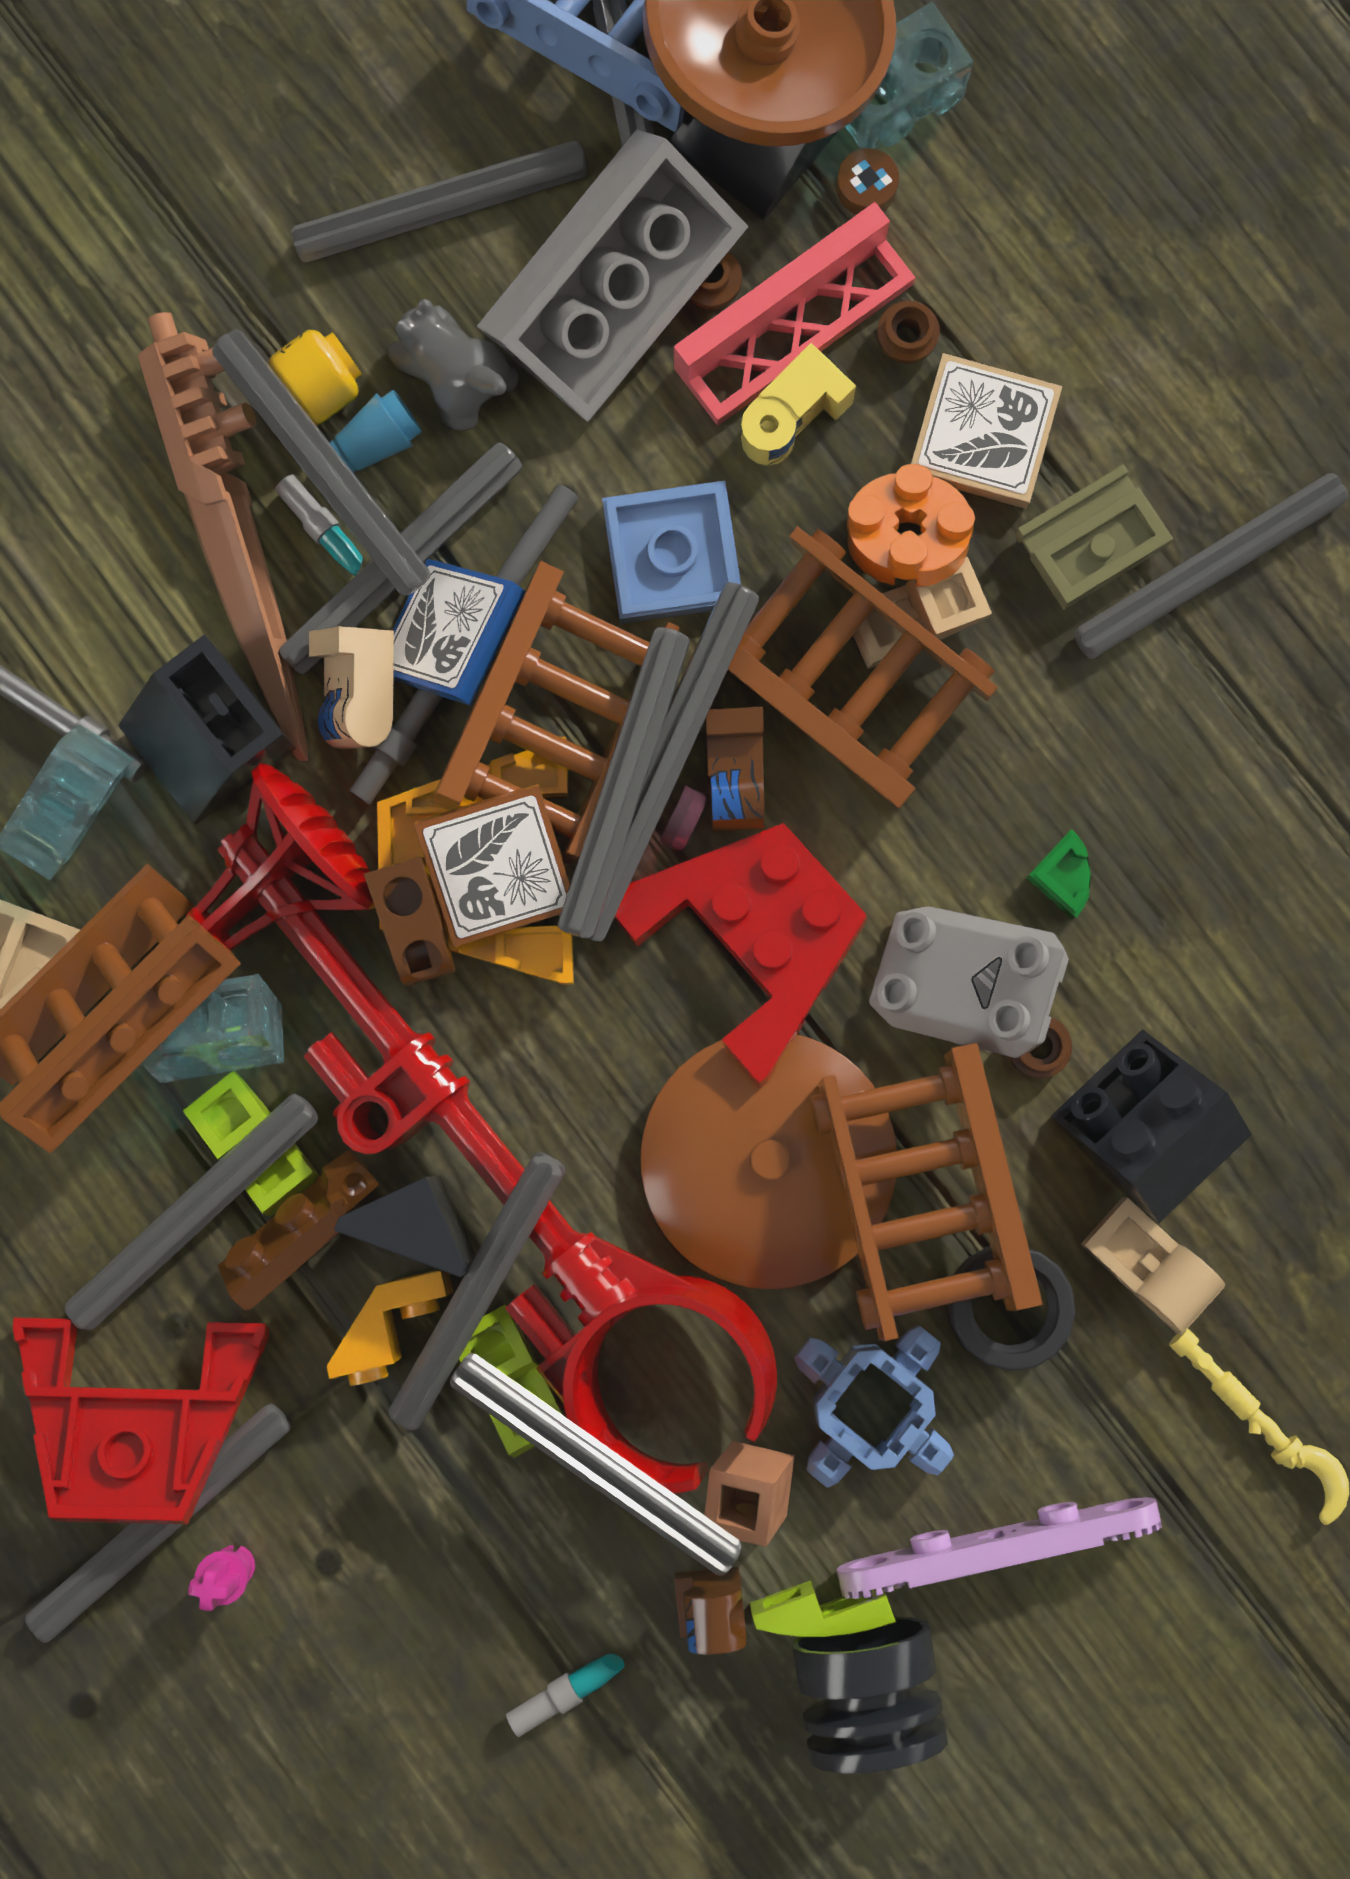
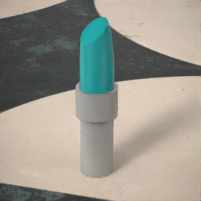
M294 475L285 477L276 486V493L301 520L303 529L316 544H321L334 560L350 574L356 576L360 570L363 557L351 540L340 529V523L326 507L319 505Z
M606 1654L586 1664L572 1674L565 1673L547 1684V1689L506 1713L513 1732L517 1737H520L559 1712L564 1714L583 1702L582 1698L602 1687L624 1668L625 1663L623 1659L615 1654Z

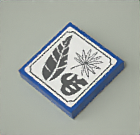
M427 559L425 565L430 571V578L419 590L409 595L392 630L394 631L393 681L471 706L526 591L510 580Z

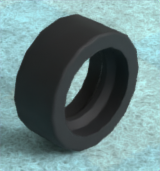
M991 1246L985 1247L968 1257L954 1275L985 1268V1261L994 1259ZM1031 1249L1029 1251L1036 1279L1043 1287L1048 1303L1045 1324L1035 1337L1022 1344L1015 1345L993 1342L981 1332L974 1320L973 1299L947 1304L949 1324L960 1344L987 1365L1009 1371L1035 1368L1054 1357L1071 1334L1076 1313L1072 1287L1057 1264L1041 1252Z

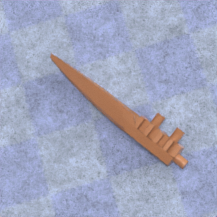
M157 313L148 318L154 343L137 354L178 490L184 493L212 578L259 689L276 723L296 747L292 751L293 756L298 761H308L307 740L294 671L279 652L280 647L287 640L267 563L251 513L252 501L246 482L228 473L245 465L242 453L232 449L229 438L256 425L254 412L246 402L221 412L220 409L227 406L224 393L214 390L211 379L217 377L219 373L225 370L213 356V348H208L205 339L186 332L178 334L171 313Z

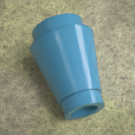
M392 390L382 398L376 393L335 436V439L330 444L354 473L357 470L360 471L413 447L411 440L419 435L422 430L405 403Z

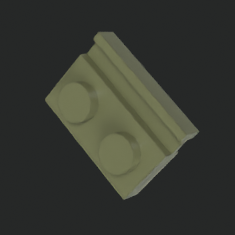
M1124 464L1022 525L1016 531L1015 538L1019 544L1023 543L1031 555V562L1063 610L1167 548L1173 540V537L1139 487L1136 489L1127 476L1128 470Z

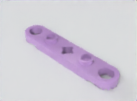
M1148 1497L1132 1498L1079 1510L1075 1502H1063L1040 1508L1038 1510L1039 1519L950 1538L947 1530L922 1533L910 1539L912 1547L856 1559L839 1566L836 1571L842 1597L857 1599L864 1596V1598L871 1597V1590L875 1589L877 1595H881L883 1591H894V1589H899L906 1583L909 1588L1102 1546L1104 1545L1103 1541H1118L1122 1538V1535L1123 1540L1130 1539L1129 1532H1133L1136 1538L1141 1537L1142 1534L1149 1535L1153 1533L1152 1531H1158L1159 1528H1162L1156 1499Z

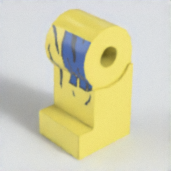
M810 343L759 394L744 412L741 423L743 450L751 460L758 464L767 466L779 464L793 450L795 437L823 409L833 419L837 420L853 404L856 385Z

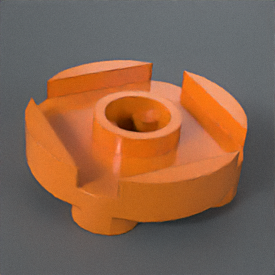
M908 464L902 466L896 474H888L871 481L850 502L847 516L849 553L861 570L880 582L894 585L895 578L903 580L916 579L915 587L937 584L953 575L965 562L973 533L974 512L963 495L952 485L937 477H933L930 470L922 465ZM910 522L921 526L920 531L922 534L917 536L912 531L900 534L897 530L900 523Z

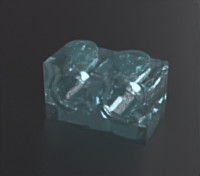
M933 1L896 23V39L892 59L876 93L885 97L889 102L884 105H872L869 103L858 117L845 126L860 149L875 148L882 143L885 147H889L898 143L911 132L915 122L933 111L936 115L949 111L966 94L973 59ZM921 62L931 63L939 71L926 73L916 68L915 64Z
M80 724L75 726L58 741L0 833V849L48 880H51L70 860L134 759Z
M259 974L226 979L141 1064L159 1083L284 1063L282 1005Z

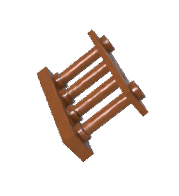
M797 526L791 533L790 539L792 545L804 556L748 624L727 671L900 810L915 791V787L906 781L913 773L909 766L971 690L988 702L998 688L989 680L995 670L968 648H965L960 655L955 653L844 564L841 559L846 554V551L823 531L816 529L809 536ZM825 571L853 595L793 670L790 671L785 668L778 677L759 662L766 653L762 647L822 572ZM875 611L901 632L902 635L841 711L834 708L827 717L808 701L815 693L811 686L870 613ZM923 650L952 673V675L890 751L884 747L876 756L857 741L864 732L860 726Z
M540 561L529 581L524 597L511 621L431 802L448 810L457 809L463 797L474 802L477 796L486 800L521 789L489 774L490 767L479 762L489 740L500 744L502 739H505L593 780L578 814L544 799L553 831L567 837L561 856L563 862L570 865L580 856L635 685L628 700L539 659L541 652L531 648L532 642L540 626L551 630L553 625L641 667L649 642L564 602L566 595L556 591L564 571ZM668 622L663 628L678 631L680 627ZM530 682L618 723L604 756L602 757L514 716L516 709L505 704L514 683L526 687L527 683Z
M148 863L0 1009V1077L12 1086L17 1081L19 1083L0 1102V1115L4 1121L50 1154L241 964L229 949L191 916L188 915L179 925L177 924L194 905ZM159 942L160 944L132 971L130 968ZM112 988V991L85 1017L84 1014ZM63 1035H65L66 1037L40 1063H38L37 1061Z
M978 1043L951 1048L944 1055L946 1066L938 1067L937 1075L840 1096L836 1075L822 1077L818 1083L820 1094L810 1097L819 1135L830 1133L866 1283V1289L856 1291L862 1322L865 1330L876 1328L878 1338L882 1341L898 1338L894 1321L895 1316L992 1294L994 1300L1004 1299L1007 1311H1018L1043 1305ZM944 1100L946 1106L956 1105L962 1130L954 1131L952 1139L856 1160L847 1125L848 1121ZM960 1164L962 1170L972 1169L978 1194L969 1196V1203L871 1225L862 1186ZM976 1229L978 1235L988 1234L994 1259L985 1261V1268L887 1290L878 1251Z

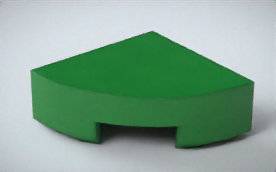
M1071 829L1026 878L1072 920L1080 914L1089 898L1091 872L1087 849L1079 836Z

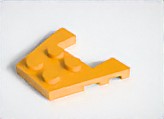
M526 750L515 755L511 753L491 760V763L487 765L490 767L489 774L517 787L525 788L539 783L543 798L569 797L568 769L531 751ZM440 779L377 802L378 869L418 857H424L415 831L414 822L450 811L431 802ZM477 796L473 802L463 797L457 808L483 801L484 799ZM437 897L443 917L441 922L452 952L559 984L574 985L573 935L563 932L558 926L517 927L454 947ZM379 920V928L383 931Z

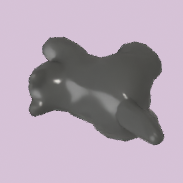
M422 299L416 308L403 314L400 321L396 324L399 342H393L389 346L388 359L397 370L422 379L430 385L442 422L450 429L459 431L471 430L478 424V412L483 403L491 397L504 394L505 391H512L517 386L519 379L518 369L506 359L505 355L491 342L481 338H470L461 330L451 314L440 305L433 306L430 300Z

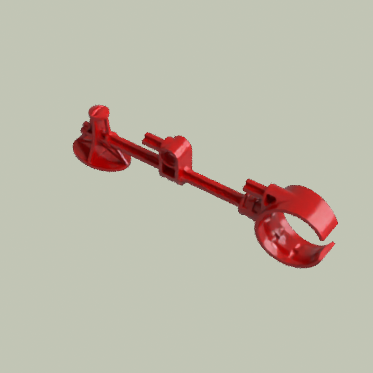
M260 762L252 769L253 783L246 824L242 825L235 834L230 833L221 841L223 845L217 849L225 859L227 868L212 889L196 907L186 914V917L188 915L191 916L230 951L253 934L276 922L383 1056L384 1065L370 1077L334 1032L329 1033L321 1041L315 1042L308 1049L309 1052L304 1055V1058L340 1101L333 1115L337 1119L338 1132L345 1144L352 1150L363 1154L379 1153L404 1144L429 1122H434L442 1128L500 1202L505 1205L525 1169L469 1101L467 1093L468 1087L471 1084L470 1080L466 1076L457 1078L450 1070L454 1061L448 1054L443 1056L437 1054L433 1049L436 1038L432 1033L418 1034L412 1031L317 913L319 910H372L375 908L364 876L365 873L370 871L363 857L357 855L355 845L343 830L338 829L336 820L325 808L316 804L314 797L298 783L292 782L288 776L273 766ZM262 802L277 846L271 855L258 840L257 828ZM279 821L288 831L285 837L283 835ZM314 862L332 882L309 870L306 866ZM298 873L342 898L334 900H306L290 878ZM238 875L244 882L243 885L212 914L207 912L235 876ZM259 903L267 911L264 916L247 925L233 936L228 934V931ZM374 1102L380 1104L388 1115L389 1124L387 1131L383 1135L374 1131L369 1123L368 1114ZM549 1200L529 1238L544 1256L545 1265L541 1274L546 1280L554 1275L564 1288L559 1295L561 1299L566 1302L572 1298L582 1310L577 1319L584 1328L576 1334L536 1284H533L520 1294L505 1309L546 1359L536 1369L564 1403L567 1419L670 1492L683 1493L696 1490L709 1472L707 1461L681 1464L652 1457L632 1445L610 1419L601 1397L598 1380V1362L603 1340L610 1329L621 1318L647 1305L680 1306L694 1310L715 1321L739 1345L751 1369L754 1400L744 1430L746 1438L755 1442L769 1419L777 1389L776 1360L773 1347L763 1324L742 1299L715 1282L692 1276H676L595 1236L593 1232L579 1233L573 1230Z

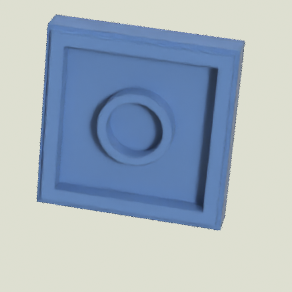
M725 481L602 498L620 624L709 612L713 610L723 586L727 582L741 585Z

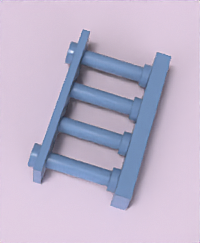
M467 0V11L476 16L483 24L504 32L626 103L644 118L657 121L675 133L682 125L685 109L665 88L651 60L630 49L643 31L645 0H634L608 35L577 18L590 0H557L555 4L548 0Z

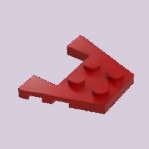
M784 823L630 883L614 917V920L625 933L639 946L688 906L691 907L771 998L722 1039L723 1046L760 1088L771 1078L781 1056L790 1042H793L804 1024L807 1014L822 990L829 984L867 922V914Z
M14 1317L13 1333L21 1353L24 1372L21 1373L25 1395L29 1398L36 1432L33 1437L49 1518L54 1521L188 1525L268 1342L270 1331L268 1326L262 1323L207 1322L199 1390L70 1387L78 1327L72 1323L71 1319Z

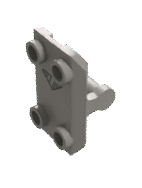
M929 906L902 911L895 915L869 1003L892 1027L954 1042L960 1046L978 1043L980 1052H994L1017 1058L1032 1051L1045 1041L1051 1017H1049L1058 984L1063 981L1069 959L1063 945L1052 932Z

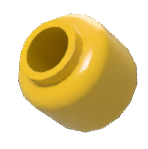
M307 330L269 358L268 365L316 426L324 423L353 402L358 396L359 390L355 380L362 373L333 332L324 337L316 330Z

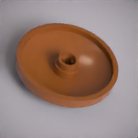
M645 0L643 30L649 57L663 85L673 98L698 121L723 135L746 143L762 146H794L825 138L841 130L858 117L869 105L880 88L892 59L896 39V13L893 0Z
M796 1035L775 1066V1071L769 1081L760 1088L723 1046L722 1040L692 1056L668 1079L659 1092L645 1124L641 1146V1175L645 1195L657 1224L672 1245L691 1263L708 1274L735 1285L759 1289H781L816 1281L833 1273L858 1254L830 1133L819 1135L810 1099L811 1096L820 1094L818 1083L822 1077L836 1075L840 1096L875 1089L870 1080L848 1058L819 1041L802 1035ZM888 1113L847 1122L856 1160L897 1151L894 1130ZM896 1179L862 1186L871 1225L882 1223L893 1196Z

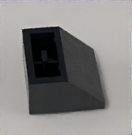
M205 634L151 675L118 724L122 732L195 825L199 824L253 782L252 769L260 762L274 766L296 749L225 656Z
M1143 1029L1051 1115L1059 1127L1106 1177L1158 1223L1252 1135L1225 1090Z

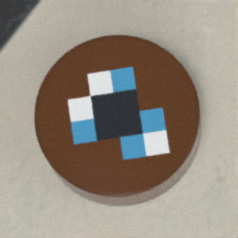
M874 148L856 150L850 153L840 165L836 183L838 198L842 205L854 214H859L874 202L882 211H885L895 199L899 184V171L893 159L881 150Z

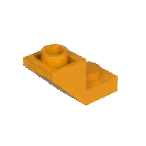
M436 1269L386 1281L377 1285L327 1364L329 1379L348 1375L349 1384L353 1386L388 1377L386 1365L394 1364L402 1358L392 1309L400 1308L402 1319L440 1310L438 1298L445 1297L453 1292L449 1273Z

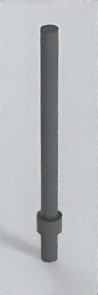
M557 485L495 577L513 581L520 586L577 502L578 497L574 492L563 485ZM420 689L417 690L396 723L391 727L386 740L377 746H372L376 752L350 788L349 792L368 805L372 803L396 766L398 765L403 768L416 750L417 745L413 741L443 699L442 696Z

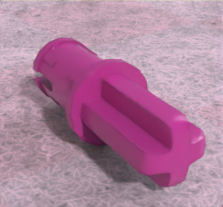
M229 1545L220 1551L207 1555L199 1563L195 1577L189 1583L188 1595L200 1598V1610L213 1611L217 1606L228 1605L236 1601L244 1593L248 1581L253 1577L255 1571V1559L246 1547L240 1546L236 1552H233L234 1545Z

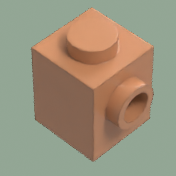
M732 1441L710 1468L704 1516L739 1541L767 1547L787 1517L795 1455Z

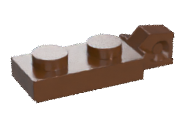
M350 1150L322 1167V1175L317 1177L316 1181L302 1193L294 1194L286 1199L271 1220L252 1236L242 1238L234 1244L226 1258L217 1265L230 1298L241 1308L251 1310L340 1233L334 1231L338 1218L350 1211L379 1185L372 1172Z

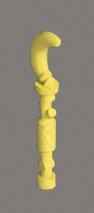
M1188 1328L1182 1335L1176 1334L1170 1341L1169 1346L1180 1357L1186 1356L1192 1362L1193 1367L1200 1370L1210 1380L1212 1391L1241 1420L1249 1421L1250 1434H1261L1262 1432L1265 1435L1267 1444L1275 1448L1271 1453L1275 1462L1290 1469H1293L1295 1466L1300 1469L1305 1467L1319 1477L1325 1491V1502L1319 1514V1519L1324 1525H1329L1335 1521L1345 1509L1349 1497V1481L1339 1460L1325 1449L1313 1445H1303L1296 1435L1287 1438L1281 1432L1278 1425L1259 1409L1260 1402L1251 1395L1242 1383L1230 1371L1223 1372L1213 1362L1211 1355L1205 1353L1197 1345L1199 1339Z

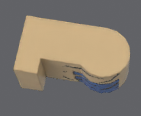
M342 626L309 631V657L324 658V696H326V701L321 706L318 715V726L322 737L332 747L339 749L379 745L389 735L393 721L394 631Z

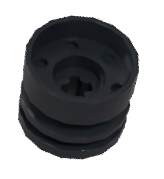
M894 1616L896 1622L871 1630L826 1637H797L792 1641L799 1692L811 1698L824 1699L811 1705L802 1713L805 1731L813 1734L807 1739L809 1759L812 1766L822 1771L836 1773H871L891 1770L925 1761L941 1753L948 1745L945 1724L942 1719L936 1717L943 1710L939 1693L925 1687H914L929 1680L937 1672L931 1632L927 1621L914 1617Z

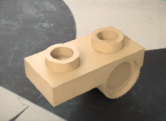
M1122 1197L1080 1244L1175 1333L1180 1335L1187 1330L1225 1287L1224 1281L1213 1269L1189 1249L1174 1241L1126 1197Z

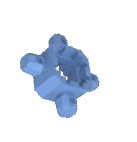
M920 1325L910 1328L896 1342L895 1346L899 1350L893 1357L876 1344L852 1346L841 1361L836 1358L839 1352L821 1339L809 1337L795 1354L794 1359L798 1368L814 1384L819 1379L823 1382L822 1386L813 1396L815 1420L819 1428L830 1436L826 1443L819 1440L808 1457L806 1470L814 1478L828 1488L837 1484L852 1468L848 1461L853 1455L871 1470L894 1468L907 1451L910 1452L909 1461L926 1473L939 1475L952 1460L954 1453L950 1444L932 1427L928 1431L924 1430L936 1415L933 1391L916 1377L921 1368L928 1371L939 1354L941 1342ZM870 1363L882 1370L914 1397V1400L909 1405L911 1407L909 1412L900 1421L886 1441L881 1440L877 1447H874L868 1441L866 1442L832 1413L836 1407V1401L861 1370L865 1371Z

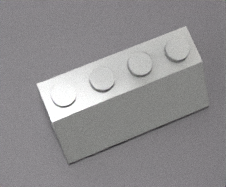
M636 129L477 327L521 368L588 422L748 226L667 139Z

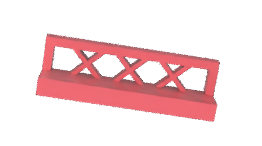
M876 202L872 203L674 346V370L717 426L755 400L810 343L820 352L914 285L916 277L886 240L890 220ZM874 254L893 277L891 281L878 290L852 287L854 268ZM846 275L845 285L834 284ZM817 295L843 299L840 318L828 326L802 322L805 304ZM850 300L860 301L858 305L848 311ZM797 310L796 321L785 319ZM767 331L794 334L791 353L780 361L753 358L756 339ZM800 335L812 337L799 346ZM748 345L747 356L735 355ZM718 366L744 369L742 388L722 403L718 401L702 380L704 376ZM751 371L763 372L750 382Z

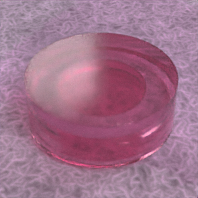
M685 785L658 843L677 852L679 850L683 851L706 804L705 794Z

